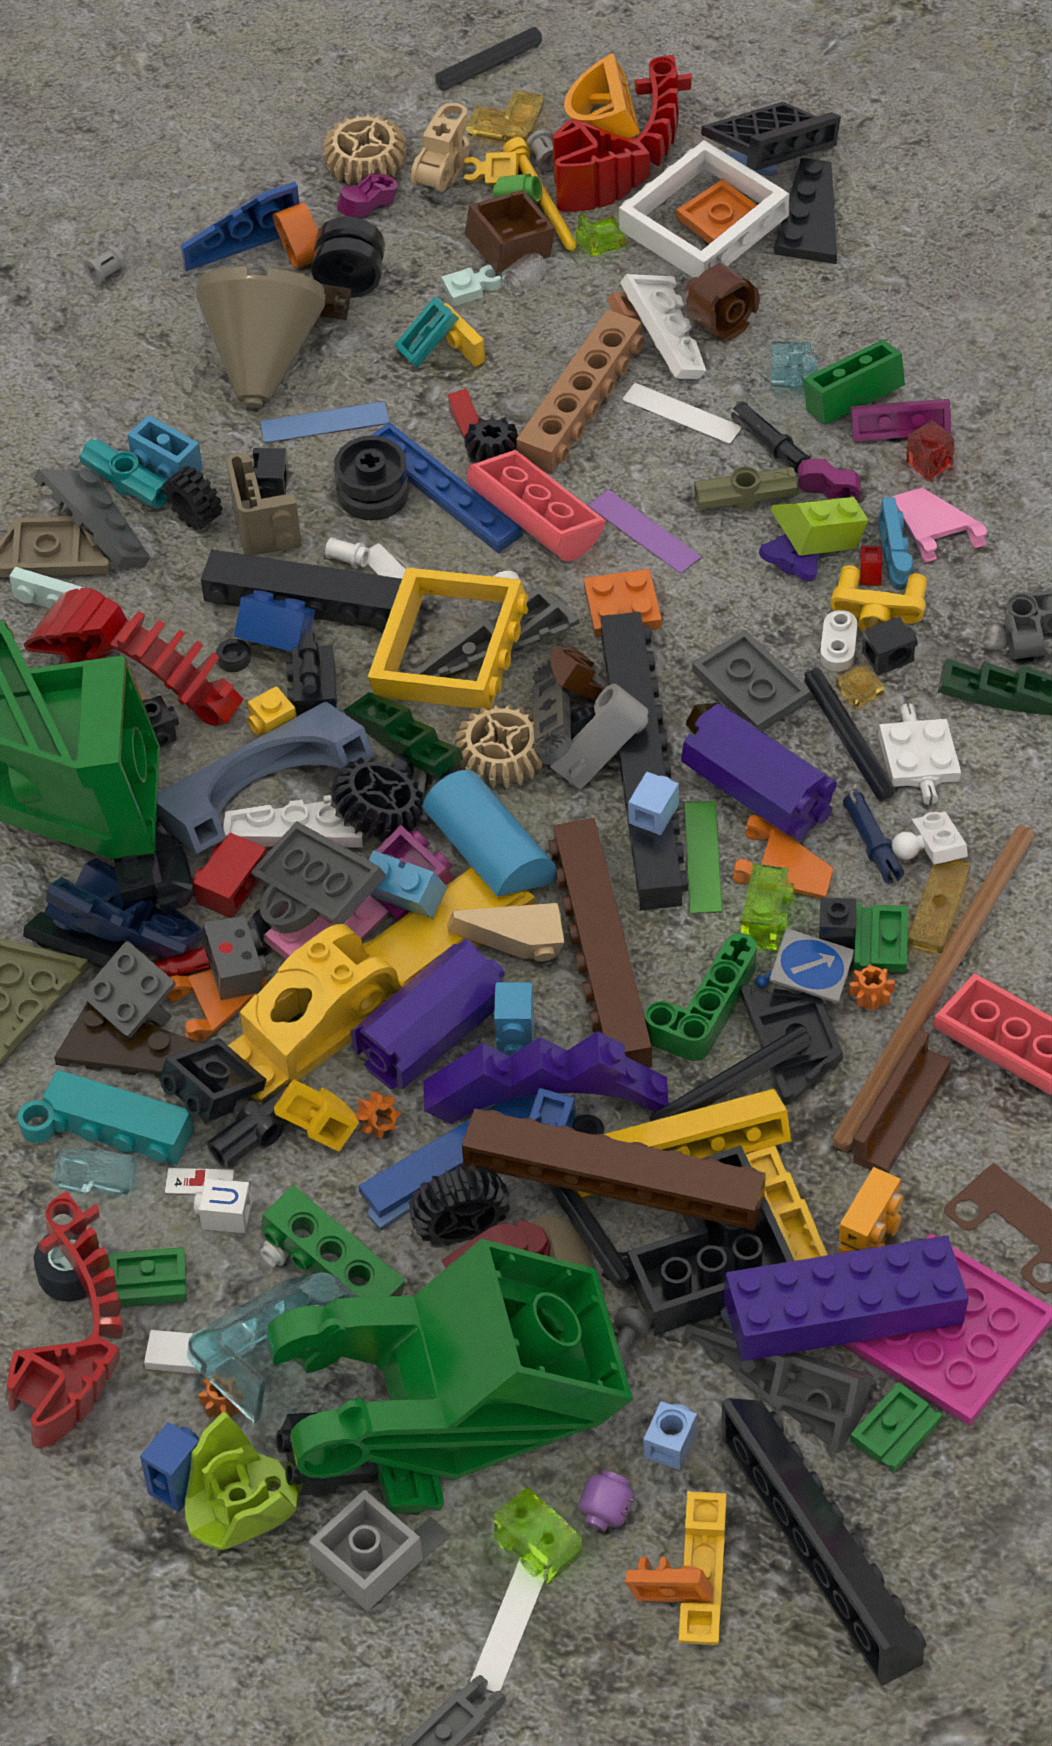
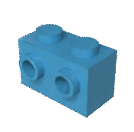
M147 415L127 435L130 452L137 456L139 465L165 481L186 466L196 468L197 473L203 469L199 443L150 415Z

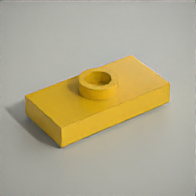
M444 303V305L452 310V313L459 317L445 335L449 345L453 349L457 348L475 367L485 362L484 339L449 304Z

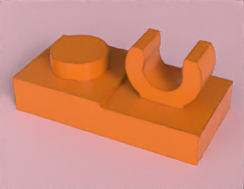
M642 1556L638 1562V1570H627L625 1583L637 1601L711 1603L714 1588L702 1569L693 1566H681L679 1569H671V1565L666 1557H661L659 1566L655 1570H650V1561L646 1556Z

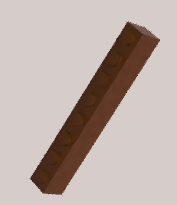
M595 818L553 825L554 839L548 840L551 860H558L559 867L556 868L558 889L564 888L566 893L565 896L561 897L565 917L571 916L573 924H568L570 941L572 945H578L580 951L575 953L577 970L579 974L585 973L587 980L582 982L585 1003L592 1002L594 1009L589 1011L592 1032L598 1031L624 1044L626 1057L648 1068H652V1047Z
M474 1109L462 1143L464 1166L475 1165L477 1169L487 1166L489 1170H496L497 1173L751 1230H755L765 1195L766 1173L757 1171L749 1166L737 1167L723 1164L713 1158L701 1159L684 1155L676 1150L664 1151L648 1147L640 1142L628 1143L615 1140L604 1134L592 1135L578 1132L568 1126L556 1127L539 1123L531 1118L519 1119L510 1117L495 1110L483 1111Z

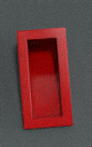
M467 388L448 394L449 412L463 438H466L465 434L468 433L469 424H477L478 416Z
M861 546L860 585L881 586L882 546Z

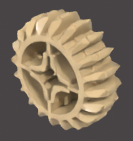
M369 113L366 117H359L356 114L355 118L351 120L344 117L342 124L334 123L333 130L327 131V136L323 143V160L330 175H335L337 181L345 180L348 186L354 182L359 184L369 174H384L395 178L396 172L402 170V165L407 155L406 140L399 126H395L391 119L384 121L381 115L371 118Z
M495 703L492 710H486L481 706L479 715L470 713L468 721H461L460 731L456 732L455 745L460 748L463 760L458 763L461 770L476 772L485 783H490L492 789L497 784H503L508 789L512 782L521 787L523 778L532 780L535 775L534 771H541L543 762L534 750L536 743L534 741L533 713L525 714L523 707L512 710L510 703L505 709H500Z

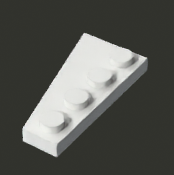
M626 274L620 284L626 292L628 300L633 304L641 318L642 324L655 342L656 348L669 366L670 372L677 379H700L705 373L706 368L696 340L689 336L688 332L692 327L689 319L683 318L681 308L684 304L681 296L676 295L674 292V288L677 285L674 276Z

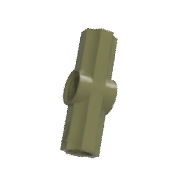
M742 466L735 469L731 476L694 481L696 505L699 510L733 505L740 510H751L757 507L762 500L797 495V483L794 468L787 467L758 472L755 468Z

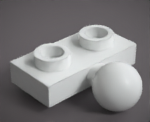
M946 811L941 813L930 812L923 817L912 819L913 832L915 834L901 832L892 841L893 853L903 860L914 858L921 849L926 851L933 864L968 857L967 844Z

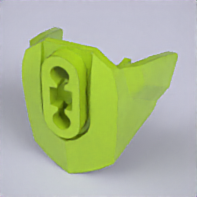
M221 1413L203 1431L197 1446L191 1453L190 1473L185 1497V1515L190 1536L208 1547L223 1551L279 1526L296 1512L298 1505L297 1489L295 1485L287 1483L285 1470L277 1459L257 1453L239 1425L228 1413ZM271 1486L279 1487V1489L275 1491L268 1490V1488Z

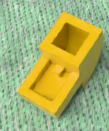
M295 1079L291 1081L274 1106L275 1115L306 1129L308 1137L340 1152L359 1124L352 1109L335 1094L323 1087L320 1091H317Z

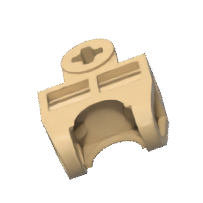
M447 103L442 105L436 112L423 134V149L415 158L411 169L410 181L412 185L419 186L424 184L435 187L438 192H444L447 186L453 187L464 167V159L470 153L469 140L463 136L468 120L465 106L458 103ZM452 112L461 114L458 119L454 120L445 117Z

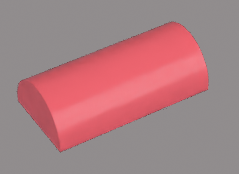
M517 450L469 465L467 472L468 485L561 560L568 562L578 559L600 537L606 520Z
M974 973L935 1015L934 1028L1052 1096V1017Z

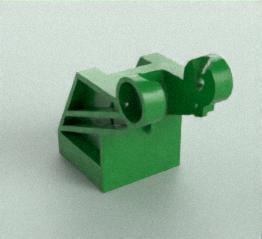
M0 621V821L110 859L132 855L155 854L160 745L125 655L28 669L14 640L12 630L8 628L6 621Z
M485 1239L479 1240L414 1296L350 1297L343 1299L335 1297L326 1306L310 1305L283 1312L267 1326L266 1336L272 1362L275 1366L293 1360L306 1373H312L327 1368L341 1357L376 1365L383 1372L390 1400L363 1402L362 1398L357 1397L355 1400L346 1401L337 1409L321 1411L310 1415L298 1422L291 1430L290 1440L297 1469L301 1474L310 1478L337 1477L349 1473L363 1465L366 1461L456 1480L598 1426L633 1400L596 1269Z

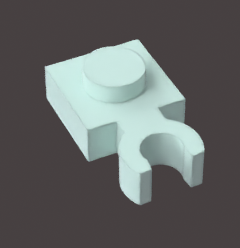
M491 265L482 267L477 273H474L470 267L441 277L442 287L453 307L483 298V290L495 291L502 287L501 277H494L495 271Z

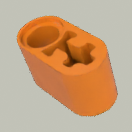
M302 202L274 213L273 221L293 267L300 269L312 264L318 229L307 205Z

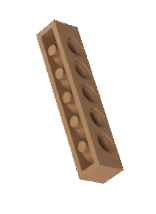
M608 309L605 311L516 439L517 451L542 471L550 474L554 473L560 463L563 464L567 460L571 446L575 441L578 442L582 438L586 424L590 419H595L600 404L605 397H610L619 376L626 374L634 354L638 355L644 345L641 321Z

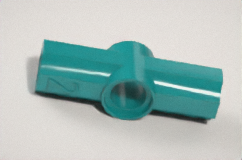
M91 438L84 444V448L79 455L80 462L112 482L113 488L118 494L133 495L152 508L158 507L160 509L167 503L166 498L168 496L163 492L165 480L139 465L135 454L124 451L119 452L99 439L94 440Z

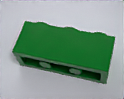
M882 339L803 378L806 410L826 425L850 413L851 406H864L904 386L902 353Z

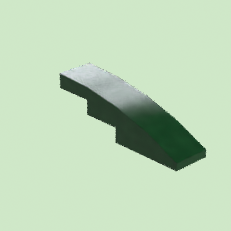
M948 658L942 666L938 693L1005 710L1052 715V675L1024 665H1020L1017 672L987 662H983L980 669Z
M368 692L344 709L345 714L362 725L369 736L397 756L402 753L415 767L437 778L463 760L460 748L439 740L435 728L414 720L408 707Z

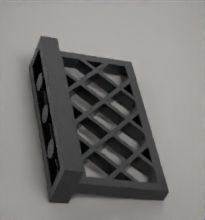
M780 102L704 125L701 129V135L748 156L746 167L757 171L836 146L841 116L833 112L815 116L786 102Z

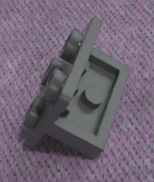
M126 941L81 995L124 1035L130 1038L144 1022L149 1023L153 1019L163 1027L169 1021L172 1015L159 1004L175 987L176 983L132 943Z

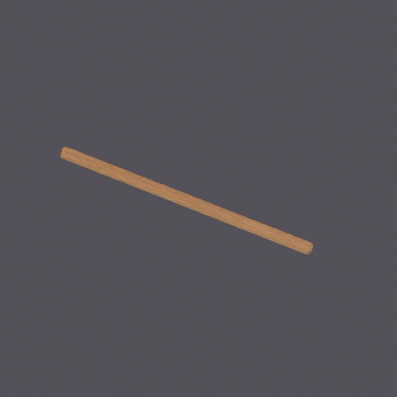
M1019 825L1013 831L835 1132L832 1145L836 1149H840L843 1152L851 1150L858 1131L918 1030L922 1029L1032 842L1034 832L1031 828Z

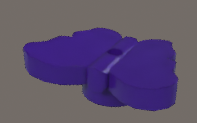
M786 534L761 545L759 555L765 561L777 564L778 568L786 574L796 575L805 581L815 580L818 573V554L799 556Z

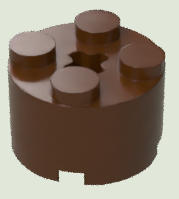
M717 263L715 266L704 271L699 277H693L686 286L688 294L686 312L688 318L713 336L720 337L723 340L733 339L744 332L750 325L747 319L751 312L756 314L759 308L760 294L758 288L723 263Z

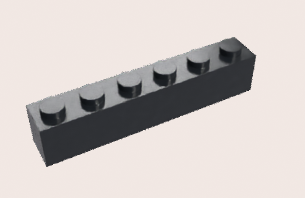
M211 549L201 577V586L204 601L218 605L225 604L239 607L241 597L253 594L255 590L272 593L275 600L285 602V599L290 598L305 602L306 608L315 610L314 620L322 619L341 622L346 625L354 624L384 630L402 579Z

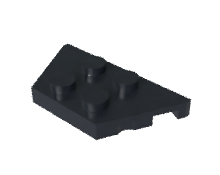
M740 986V996L761 1049L798 1026L804 1027L811 1038L809 1046L770 1068L784 1105H788L842 1061L843 1051L819 997L804 992L794 994L788 990L774 989L773 994L752 991V986Z

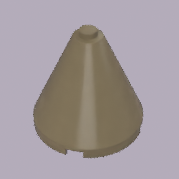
M248 267L217 269L207 272L198 278L196 298L239 401L244 402L245 407L258 409L262 408L263 404L270 402L325 307V288L318 281L299 273L275 268H267V275L248 274Z

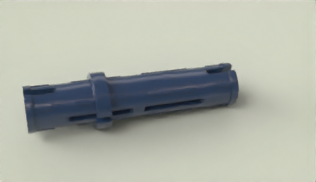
M853 792L857 801L854 804L850 794H848L843 799V806L849 813L867 847L866 853L869 860L875 862L885 883H894L890 875L891 871L896 880L899 881L904 875V869L900 866L893 853L891 840L885 838L865 801L864 795L861 792Z

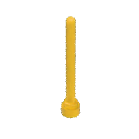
M515 137L507 141L503 146V152L518 153L519 169L522 174H531L539 178L529 161L530 148L525 140L521 137ZM541 182L542 197L538 202L549 221L555 227V231L564 247L568 251H573L577 247V242Z

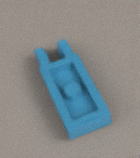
M895 497L883 498L878 525L886 570L890 580L889 583H891L893 588L901 590L905 589L908 576L912 572L913 559L908 554V538L902 537L901 531H903L904 527L903 512L897 510Z

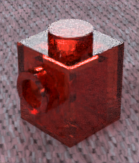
M934 420L908 435L906 462L927 481L953 465L954 438Z

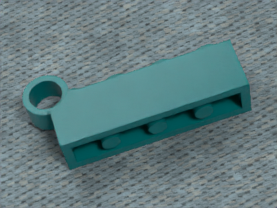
M56 1070L43 1095V1101L34 1100L24 1104L17 1116L21 1134L29 1142H45L56 1131H67L80 1135L83 1139L90 1142L100 1141L113 1145L116 1149L123 1152L132 1151L146 1155L155 1162H169L175 1165L178 1164L194 1132L192 1115L187 1112L186 1108L60 1070ZM35 1117L47 1119L40 1126H30L27 1124Z

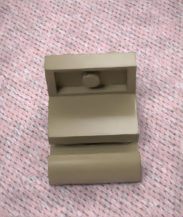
M244 453L229 455L227 457V468L232 505L244 553L253 556L301 547L295 494L291 493L261 499L256 475L253 472L252 459Z

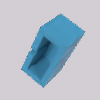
M373 850L369 861L378 865L387 876L370 895L373 898L433 919L448 887L433 871L408 862L404 864L399 859Z
M496 982L494 1023L496 1050L509 1056L534 1041L535 1021L532 983Z

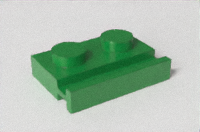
M857 904L854 971H860V968L872 965L882 970L886 968L887 972L906 973L908 906L873 905L872 908L862 907V904Z
M184 1247L109 1253L110 1269L113 1268L117 1284L115 1292L119 1294L121 1307L187 1302L186 1254Z
M898 1382L850 1434V1442L879 1464L881 1462L890 1468L889 1471L895 1474L942 1422L943 1414L939 1411L936 1413L929 1408L927 1402Z
M376 1463L385 1507L391 1513L424 1512L428 1508H435V1511H441L444 1505V1498L438 1476Z

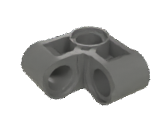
M1052 589L1032 593H1017L1008 599L1005 630L1012 659L1047 655L1048 652L1044 647L1043 634H1052Z

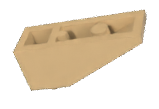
M558 903L455 910L452 912L447 923L449 932L522 959L534 958L535 961L551 960L559 955L565 943Z

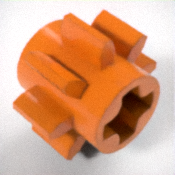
M868 965L861 972L854 971V982L849 985V995L857 996V1007L863 1006L875 1011L883 1004H890V994L894 993L895 981L887 980L886 968L882 970Z
M371 1091L369 1099L363 1100L359 1098L357 1100L360 1105L358 1106L357 1113H355V1117L362 1123L359 1127L360 1132L369 1134L372 1131L373 1136L381 1139L383 1138L384 1131L389 1129L396 1131L395 1123L401 1112L395 1110L392 1106L395 1102L394 1097L386 1095L382 1098L381 1093Z
M219 1371L218 1375L210 1380L206 1378L203 1380L206 1391L198 1393L200 1405L206 1406L208 1418L214 1415L218 1417L224 1412L228 1413L230 1417L235 1413L242 1414L240 1402L247 1400L246 1388L240 1387L238 1375L231 1378L228 1375H224L222 1371Z

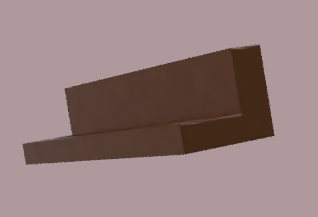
M921 1029L918 1030L854 1138L853 1163L869 1170L875 1167L889 1173L951 1068V1059L928 1050V1032Z

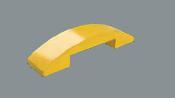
M687 1491L683 1566H693L702 1569L713 1586L714 1591L711 1603L681 1602L679 1643L719 1645L727 1493Z

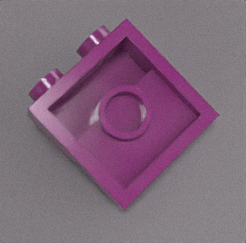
M400 825L376 850L382 854L399 859L404 864L408 862L433 871L445 885H448L455 878L449 871L453 865L439 851L432 855L426 849L430 843L416 829L410 834ZM376 899L398 921L411 912Z

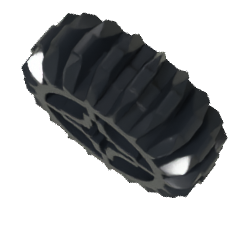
M360 757L356 762L349 761L337 773L331 787L330 796L332 801L330 806L336 809V817L344 818V826L355 828V834L362 832L366 834L368 840L375 836L380 842H383L400 825L409 833L417 826L423 812L422 798L424 793L418 790V782L410 780V773L399 771V765L392 767L388 765L387 760L380 763L374 757L369 761Z
M470 1165L466 1169L458 1166L456 1170L450 1172L445 1170V1173L440 1176L433 1175L430 1182L420 1184V1190L413 1192V1199L409 1201L410 1220L413 1228L416 1229L417 1234L421 1236L423 1241H430L432 1245L444 1242L449 1246L451 1243L472 1240L487 1229L498 1225V1222L506 1219L505 1213L510 1210L509 1193L506 1184L503 1183L496 1170H489L487 1166H482L478 1169L475 1165Z

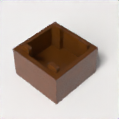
M524 190L469 205L465 236L496 273L551 256L555 227Z

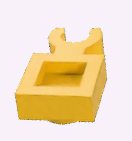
M517 152L486 153V161L480 162L475 157H467L464 159V163L467 166H476V171L473 174H465L464 179L468 183H477L482 178H485L487 186H494L497 184L499 177L518 175L519 155Z

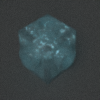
M772 341L771 388H804L803 378L817 372V355H811V342Z

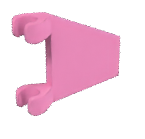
M919 488L892 496V498L895 497L897 510L903 512L904 524L917 544L924 563L937 560L934 552L937 549V544L934 539L961 531H967L974 548L986 546L984 536L987 535V529L982 523L926 489Z

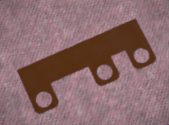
M992 1163L946 1204L944 1212L965 1230L975 1229L992 1212H997L1042 1249L1022 1267L1021 1275L1039 1291L1049 1293L1052 1291V1281L1049 1283L1038 1282L1032 1275V1269L1041 1262L1052 1264V1209L996 1164ZM964 1200L973 1201L979 1207V1215L973 1220H962L956 1215V1205Z

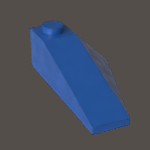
M296 182L256 194L183 243L181 250L185 270L189 271L280 239L273 221V214L299 204Z

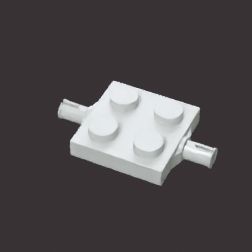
M909 703L907 707V704H904L900 707L903 722L879 724L878 736L888 776L894 787H920L924 803L929 805L931 801V804H934L939 800L935 786L945 782H957L961 776L947 719L917 720L914 705Z

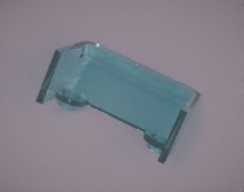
M320 1272L283 1280L195 1332L188 1341L187 1358L197 1370L254 1424L260 1420L266 1380L244 1359L254 1352L256 1343L267 1337V1326L271 1321L283 1312L297 1307L310 1305L326 1306L335 1297L343 1299L357 1296L337 1277L329 1273Z

